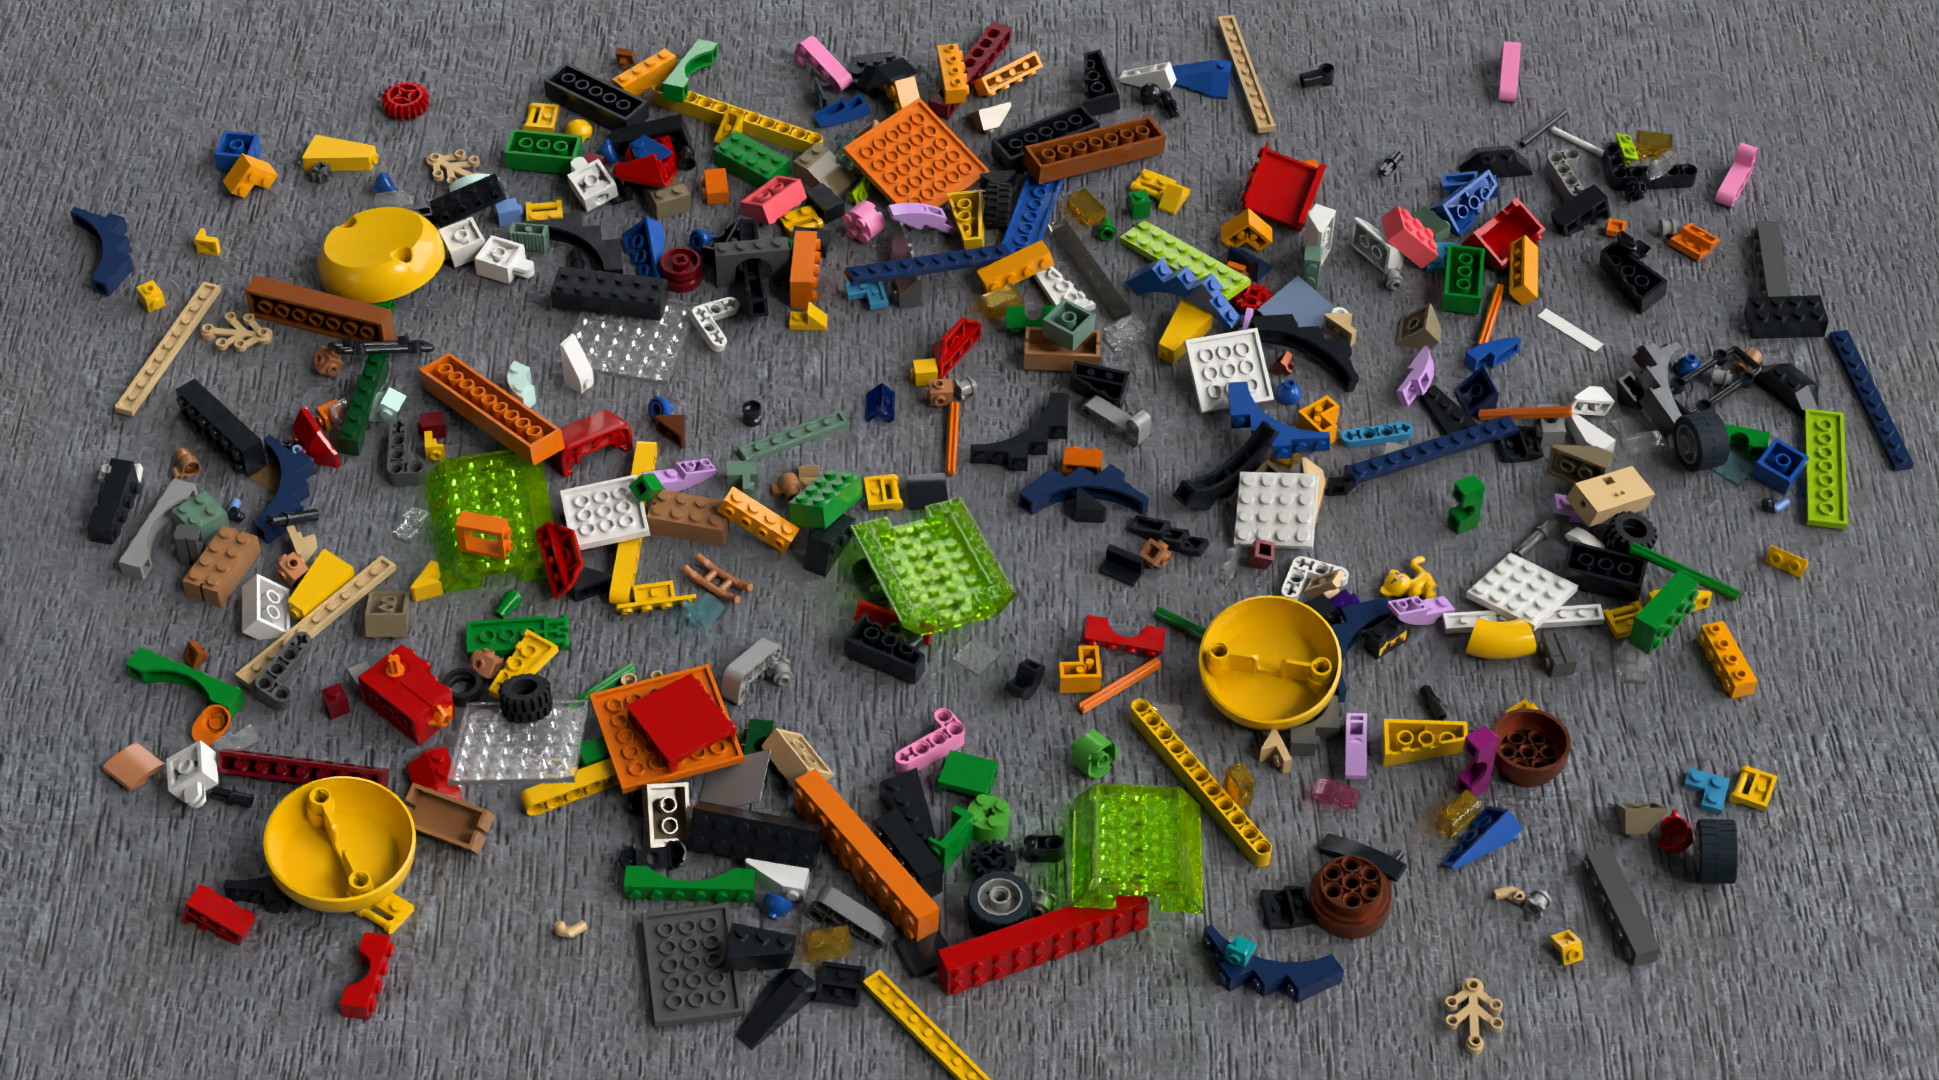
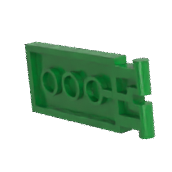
M564 614L560 618L548 619V616L467 621V656L470 658L475 650H483V648L493 650L496 656L514 654L516 645L519 641L523 640L527 629L557 645L558 648L568 650V616Z

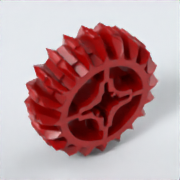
M401 81V83H394V86H389L388 89L384 90V94H382V107L390 118L394 117L395 120L401 118L402 121L409 119L410 121V118L417 119L418 115L422 116L423 112H427L429 95L421 84H416V82L410 83L409 81L403 83Z

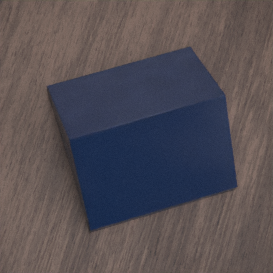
M1231 245L1229 247L1227 264L1229 261L1245 265L1249 278L1256 283L1273 267L1242 249Z
M1482 365L1455 388L1460 401L1470 417L1478 415L1480 409H1496L1499 392L1486 368Z

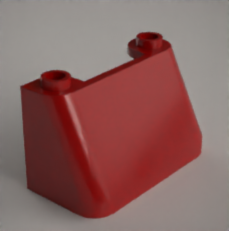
M669 135L653 140L669 148L672 155L662 161L661 158L656 159V153L636 159L629 145L625 152L627 162L615 163L613 167L615 177L622 181L656 188L668 186L679 170L678 160Z
M1517 197L1485 225L1473 232L1461 246L1485 248L1484 264L1495 271L1498 269L1503 271L1510 265L1508 261L1510 260L1511 242L1526 235L1535 244L1542 238L1540 234L1546 229Z
M602 410L561 427L565 448L550 456V458L565 478L573 474L572 467L575 464H581L580 457L611 444L615 450L619 447L624 452L632 450L631 427L626 421L611 411Z

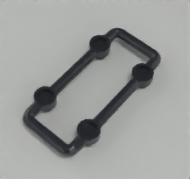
M398 336V340L354 341L353 337H343V341L330 342L327 345L329 350L341 355L420 354L435 350L433 344L424 340H409V336Z
M1730 346L1725 350H1715L1710 360L1683 378L1674 377L1669 387L1671 393L1681 394L1685 390L1687 383L1715 364L1723 366L1727 363L1728 356L1735 353L1754 370L1751 372H1741L1738 381L1709 400H1699L1696 409L1691 412L1674 399L1682 416L1712 410V406L1739 388H1750L1754 383V378L1761 374L1762 367L1739 347Z

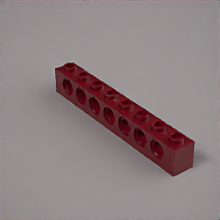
M993 21L989 27L985 28L984 33L977 38L976 43L969 48L968 53L963 56V61L961 62L965 64V72L963 73L967 74L966 85H969V93L974 88L972 81L986 73L1011 41V27ZM942 85L937 88L936 93L928 100L929 108L938 117L946 120L951 117L961 104H945Z
M228 748L219 751L217 772L300 783H310L315 780L335 776L358 777L378 783L387 789L390 771L388 768Z

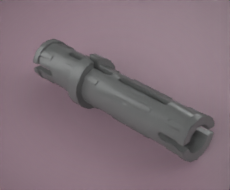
M1549 517L1541 526H1537L1534 532L1514 549L1512 553L1524 558L1541 541H1545L1548 535L1558 527L1557 521Z

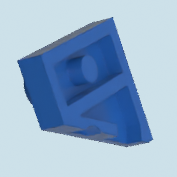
M645 135L629 143L636 159L656 153V159L661 158L662 161L672 155L669 148Z

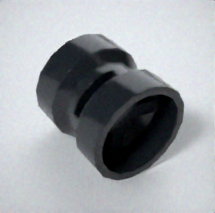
M691 146L680 147L677 151L679 168L685 171L692 170L696 166L694 149Z
M755 400L746 401L742 406L743 422L749 427L758 426L762 422L761 404Z

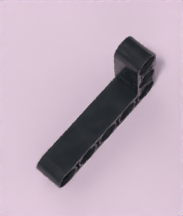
M1609 142L1605 145L1602 156V163L1609 187L1615 191H1624V188L1627 187L1626 183L1634 179H1638V182L1643 181L1647 190L1690 188L1694 185L1698 169L1692 164L1626 167L1621 147L1614 142Z

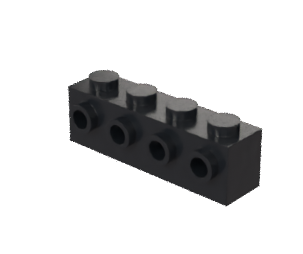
M494 173L431 200L429 203L433 216L440 227H443L507 198L504 187Z

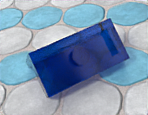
M881 383L866 394L865 421L870 422L879 416L888 423L892 422L895 415V392Z

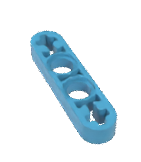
M1397 422L1347 429L1341 433L1340 443L1345 448H1357L1385 444L1386 442L1406 441L1412 437L1413 426L1408 422ZM1389 432L1391 435L1384 436L1381 433ZM1369 434L1372 438H1365L1363 435Z

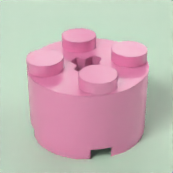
M862 200L842 216L847 228L846 233L848 237L867 243L885 227L884 217L880 211L877 213L873 203Z

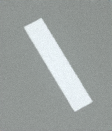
M1545 309L1538 315L1541 319L1594 352L1604 345L1548 309Z

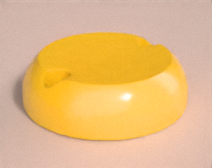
M379 207L359 212L351 216L342 225L335 226L330 231L319 250L317 270L321 284L328 294L369 304L379 303L404 296L427 283L442 266L445 258V249L437 228L424 216L405 208Z
M1268 595L1247 598L1223 610L1206 629L1199 649L1198 665L1202 686L1206 695L1222 714L1245 727L1272 731L1275 729L1285 730L1302 725L1318 715L1327 706L1339 683L1342 659L1339 642L1333 629L1318 612L1294 599Z
M349 776L323 778L307 783L292 791L275 807L264 831V857L273 881L289 898L305 907L321 912H355L384 900L405 880L413 864L416 850L414 821L402 800L391 790L378 783Z

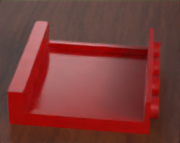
M1266 142L1265 147H1260L1257 157L1260 158L1259 162H1255L1251 170L1254 175L1253 177L1249 176L1246 187L1249 188L1247 192L1243 191L1240 201L1243 202L1241 209L1246 210L1249 208L1258 216L1301 232L1327 165L1320 163L1318 168L1268 149L1269 143Z
M691 673L627 705L629 721L670 774L678 771L677 762L726 737H729L732 742L735 741V724L726 718L724 710L715 704L713 696L704 690L699 679L696 680Z

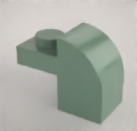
M726 461L727 487L743 488V493L751 497V494H755V487H759L758 472L755 466L746 461Z

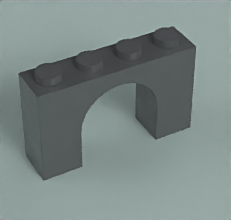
M787 237L714 244L715 272L718 288L736 286V267L741 262L751 258L763 259L770 264L772 282L790 281V256Z

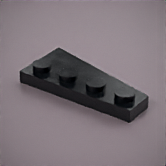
M1436 385L1428 388L1424 395H1420L1421 401L1429 413L1434 415L1436 418L1435 422L1438 426H1441L1444 435L1479 425Z

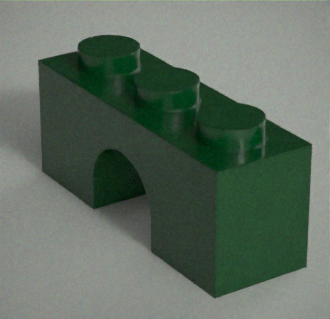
M749 719L748 727L744 728V739H746V742L741 744L743 755L762 750V744L775 729L774 721ZM768 762L767 771H766V776H765V780H764L765 783H767V777H768V771H769V762Z

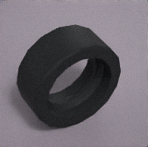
M454 669L446 674L442 681V685H447L449 688L458 682L464 681L474 684V687L465 693L452 691L453 703L457 707L470 706L476 703L482 695L481 678L473 669Z

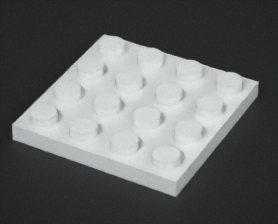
M1257 328L1184 341L1200 414L1230 409L1228 383L1247 382L1249 392L1256 404L1274 400Z
M1240 472L1234 546L1250 547L1256 539L1274 542L1275 548L1313 549L1319 475L1311 473Z
M637 474L560 490L567 528L575 530L580 550L651 536L644 504L637 500L628 487L638 478Z
M1510 553L1467 591L1466 598L1510 620L1523 618L1527 621L1532 631H1535L1577 592L1578 585Z

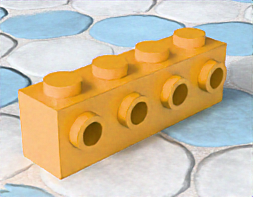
M958 44L937 45V61L945 104L966 103V95H969V85H966L967 74L963 73L965 72V64L961 62L963 61L962 51H959Z
M664 48L613 78L612 84L638 96L650 89L654 83L667 79L674 67L677 66L676 56Z
M1034 51L972 82L979 97L986 95L988 98L995 95L997 89L1002 91L1010 87L1009 83L1013 82L1016 84L1023 80V76L1027 75V77L1036 74V70L1043 67L1037 52Z
M1526 235L1510 243L1509 293L1522 306L1538 298V247Z
M1040 240L976 272L982 287L991 296L1034 274L1053 266L1054 262L1050 250Z
M735 487L731 488L717 510L718 513L783 554L799 530L798 527Z
M1720 621L1701 625L1697 636L1698 643L1705 650L1708 661H1711L1715 674L1720 677L1724 690L1729 693L1731 699L1754 694L1758 680L1725 622Z

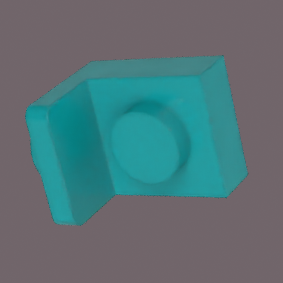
M1236 935L1233 942L1226 946L1224 959L1234 965L1245 967L1256 949V943Z

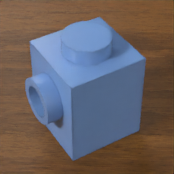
M516 198L506 199L495 204L496 217L500 227L511 225L512 222L521 223L520 215H523L521 204L518 205Z

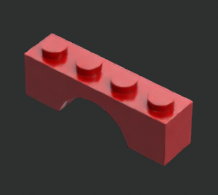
M1087 615L1082 621L1080 643L1086 644V646L1099 645V647H1104L1107 651L1111 652L1121 650L1125 651L1128 655H1136L1138 653L1145 655L1147 658H1156L1164 651L1166 629L1146 625L1139 635L1123 637L1111 629L1107 618Z
M364 932L359 947L361 962L366 964L370 970L363 980L346 986L340 1003L343 1017L369 1020L371 1012L375 1011L377 994H380L382 991L383 975L386 976L388 973L389 957H393L395 950L390 935Z

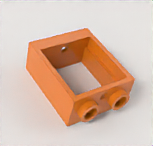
M461 511L455 525L459 552L505 560L508 552L511 553L513 549L508 519ZM473 532L495 535L498 541L473 537Z

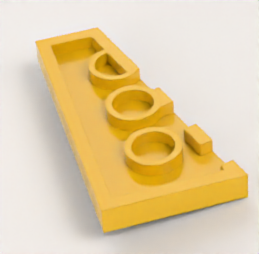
M527 629L523 640L519 641L516 645V651L512 657L509 656L505 668L500 670L489 687V694L499 700L498 689L506 679L523 673L535 675L559 652L558 646Z

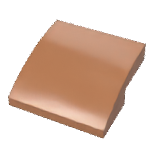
M136 742L114 755L103 765L102 770L131 791L145 785L147 777L163 771L165 763Z

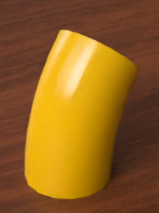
M1477 618L1465 654L1485 659H1515L1534 654L1536 652V640L1531 627L1523 618L1509 621H1489Z

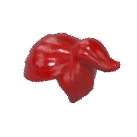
M1673 809L1671 815L1661 821L1660 831L1662 834L1658 841L1659 846L1663 850L1671 853H1680L1688 849L1692 844L1693 829L1685 819L1679 816L1677 810Z

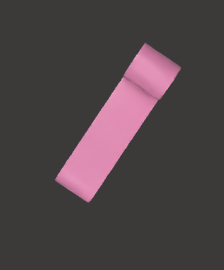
M809 36L796 45L793 55L795 63L800 67L809 63L826 83L832 86L835 92L840 93L853 84V78L850 73L814 36Z
M1503 41L1500 56L1501 68L1498 101L1516 102L1521 43Z
M1740 143L1734 163L1716 194V203L1730 208L1734 206L1754 168L1758 153L1757 147Z
M940 708L935 711L934 732L906 746L895 754V772L897 775L916 767L919 771L948 755L950 750L955 751L963 746L964 725L949 709Z

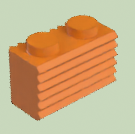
M726 168L704 170V176H701L702 187H706L702 188L703 199H707L709 206L711 204H728L729 194Z
M1077 446L1065 447L1062 474L1068 476L1082 466L1096 476L1102 469L1103 450L1096 448L1085 449Z

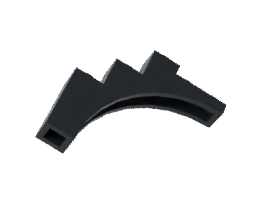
M581 212L563 213V218L527 221V224L548 225L550 240L564 242L583 250L599 264L603 272L623 274L620 238L602 240L601 225L583 226Z
M757 218L738 220L740 241L759 239ZM747 259L742 262V272L744 275L748 315L750 318L769 316L761 259Z
M1293 314L1252 316L1247 329L1257 328L1261 343L1282 345L1312 357L1335 375L1346 392L1354 391L1359 381V376L1349 359L1352 354V348L1346 338L1325 339V335L1319 326L1299 327Z
M1678 341L1672 344L1668 342L1662 347H1657L1655 343L1649 345L1645 343L1636 349L1637 353L1632 357L1641 369V374L1636 378V381L1644 390V397L1639 402L1665 438L1673 435L1675 421L1682 416L1673 399L1668 381L1670 358L1682 348Z
M1050 392L1049 401L1044 413L1026 431L1000 442L971 444L970 463L1008 465V470L1027 471L1028 454L1047 455L1048 438L1067 439L1069 393Z
M1262 421L1248 441L1229 460L1202 477L1182 480L1173 497L1185 507L1210 510L1220 494H1233L1240 481V472H1255L1262 465L1261 461L1278 436L1279 431L1266 421Z
M271 875L248 880H225L223 886L226 898L234 902L265 903L266 910L273 913H288L292 901L275 884Z

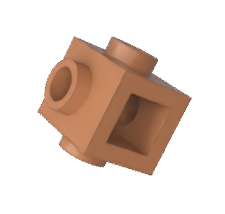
M323 345L311 357L316 371L323 376L334 377L344 364L340 354H336Z
M952 378L929 380V387L925 388L926 399H930V406H948L950 402H953Z
M1150 538L1143 545L1139 554L1145 558V563L1151 568L1156 566L1161 569L1162 566L1167 565L1170 561L1172 552L1167 549L1169 545L1159 539L1157 542Z
M294 552L288 556L284 554L280 557L275 569L277 576L290 587H293L302 580L309 570L305 565L304 559Z
M483 648V650L474 651L469 659L470 665L468 668L476 671L481 679H494L500 672L505 659L494 655L495 652L493 650Z

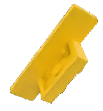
M673 580L634 585L635 602L616 605V613L629 615L633 611L650 612L653 611V608L659 607L662 610L673 608L674 605L688 607L696 602V594L675 597Z

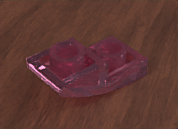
M1317 779L1312 795L1330 805L1335 800L1353 810L1357 805L1360 791L1340 782Z

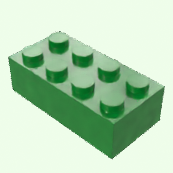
M512 129L504 152L506 169L568 175L572 173L571 161L583 155L582 136Z
M736 130L713 148V165L718 168H726V172L757 189L777 175L784 177L791 175L789 158Z
M1448 244L1442 310L1479 314L1485 248Z
M832 469L824 471L823 474L789 502L791 523L826 529L863 496L861 476L852 472H836Z
M1678 570L1636 615L1628 643L1648 655L1654 649L1658 650L1665 637L1669 638L1674 627H1679L1685 615H1690L1694 610L1695 604L1693 603L1699 594V591H1697L1699 582Z

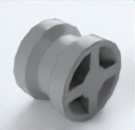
M1675 218L1667 221L1659 219L1658 233L1660 237H1665L1666 235L1675 236L1677 234Z

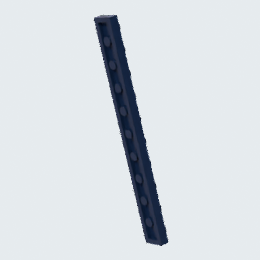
M1005 244L846 267L844 274L853 286L990 265L1011 255V252Z
M1848 330L1830 332L1829 339L1893 471L1912 469L1914 463Z
M1506 416L1348 465L1345 472L1354 485L1516 435L1519 429L1510 416Z

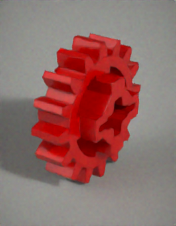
M1251 282L1250 286L1233 297V304H1235L1236 309L1240 308V313L1246 311V308H1253V315L1256 316L1257 313H1260L1257 309L1273 297V294H1271L1270 289L1266 290V285L1261 287L1260 283L1253 285Z

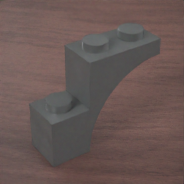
M1333 695L1326 711L1317 720L1306 725L1290 728V756H1314L1315 748H1319L1320 740L1338 741L1339 732H1343V720L1339 718V716H1342V704L1338 703V696Z

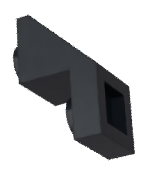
M1348 465L1344 467L1343 477L1328 478L1327 496L1348 495L1357 486L1354 485L1345 472Z

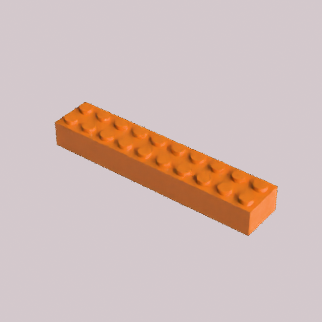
M451 353L419 369L422 387L533 466L565 448L560 428Z
M815 768L796 778L793 790V807L795 811L801 814L805 821L823 824L821 841L827 843L831 852L841 859L843 866L854 874L858 883L863 884L869 896L877 900L880 908L891 916L893 923L904 931L905 936L909 940L914 938L918 942L922 938L938 931L939 906Z

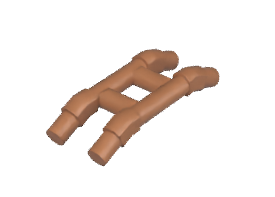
M701 553L697 554L695 559L709 572L707 575L702 577L688 565H685L682 569L691 581L701 585L719 596L723 601L729 603L740 602V596L726 591L731 585L742 591H752L753 589L751 583L733 577L715 566L714 563L706 559ZM716 576L725 580L719 587L711 583Z

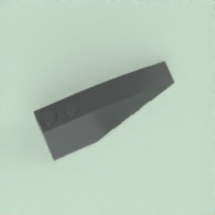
M900 221L897 222L894 232L892 261L915 257L912 245L909 243V236L906 234L905 225ZM920 275L890 280L891 289H895L893 291L894 301H898L899 309L921 306Z

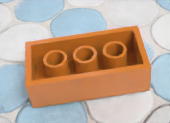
M795 231L790 275L791 308L808 309L809 302L812 304L814 301L817 302V290L815 289H818L819 278L816 276L820 275V265L817 263H821V252H818L821 248V239H817V231Z

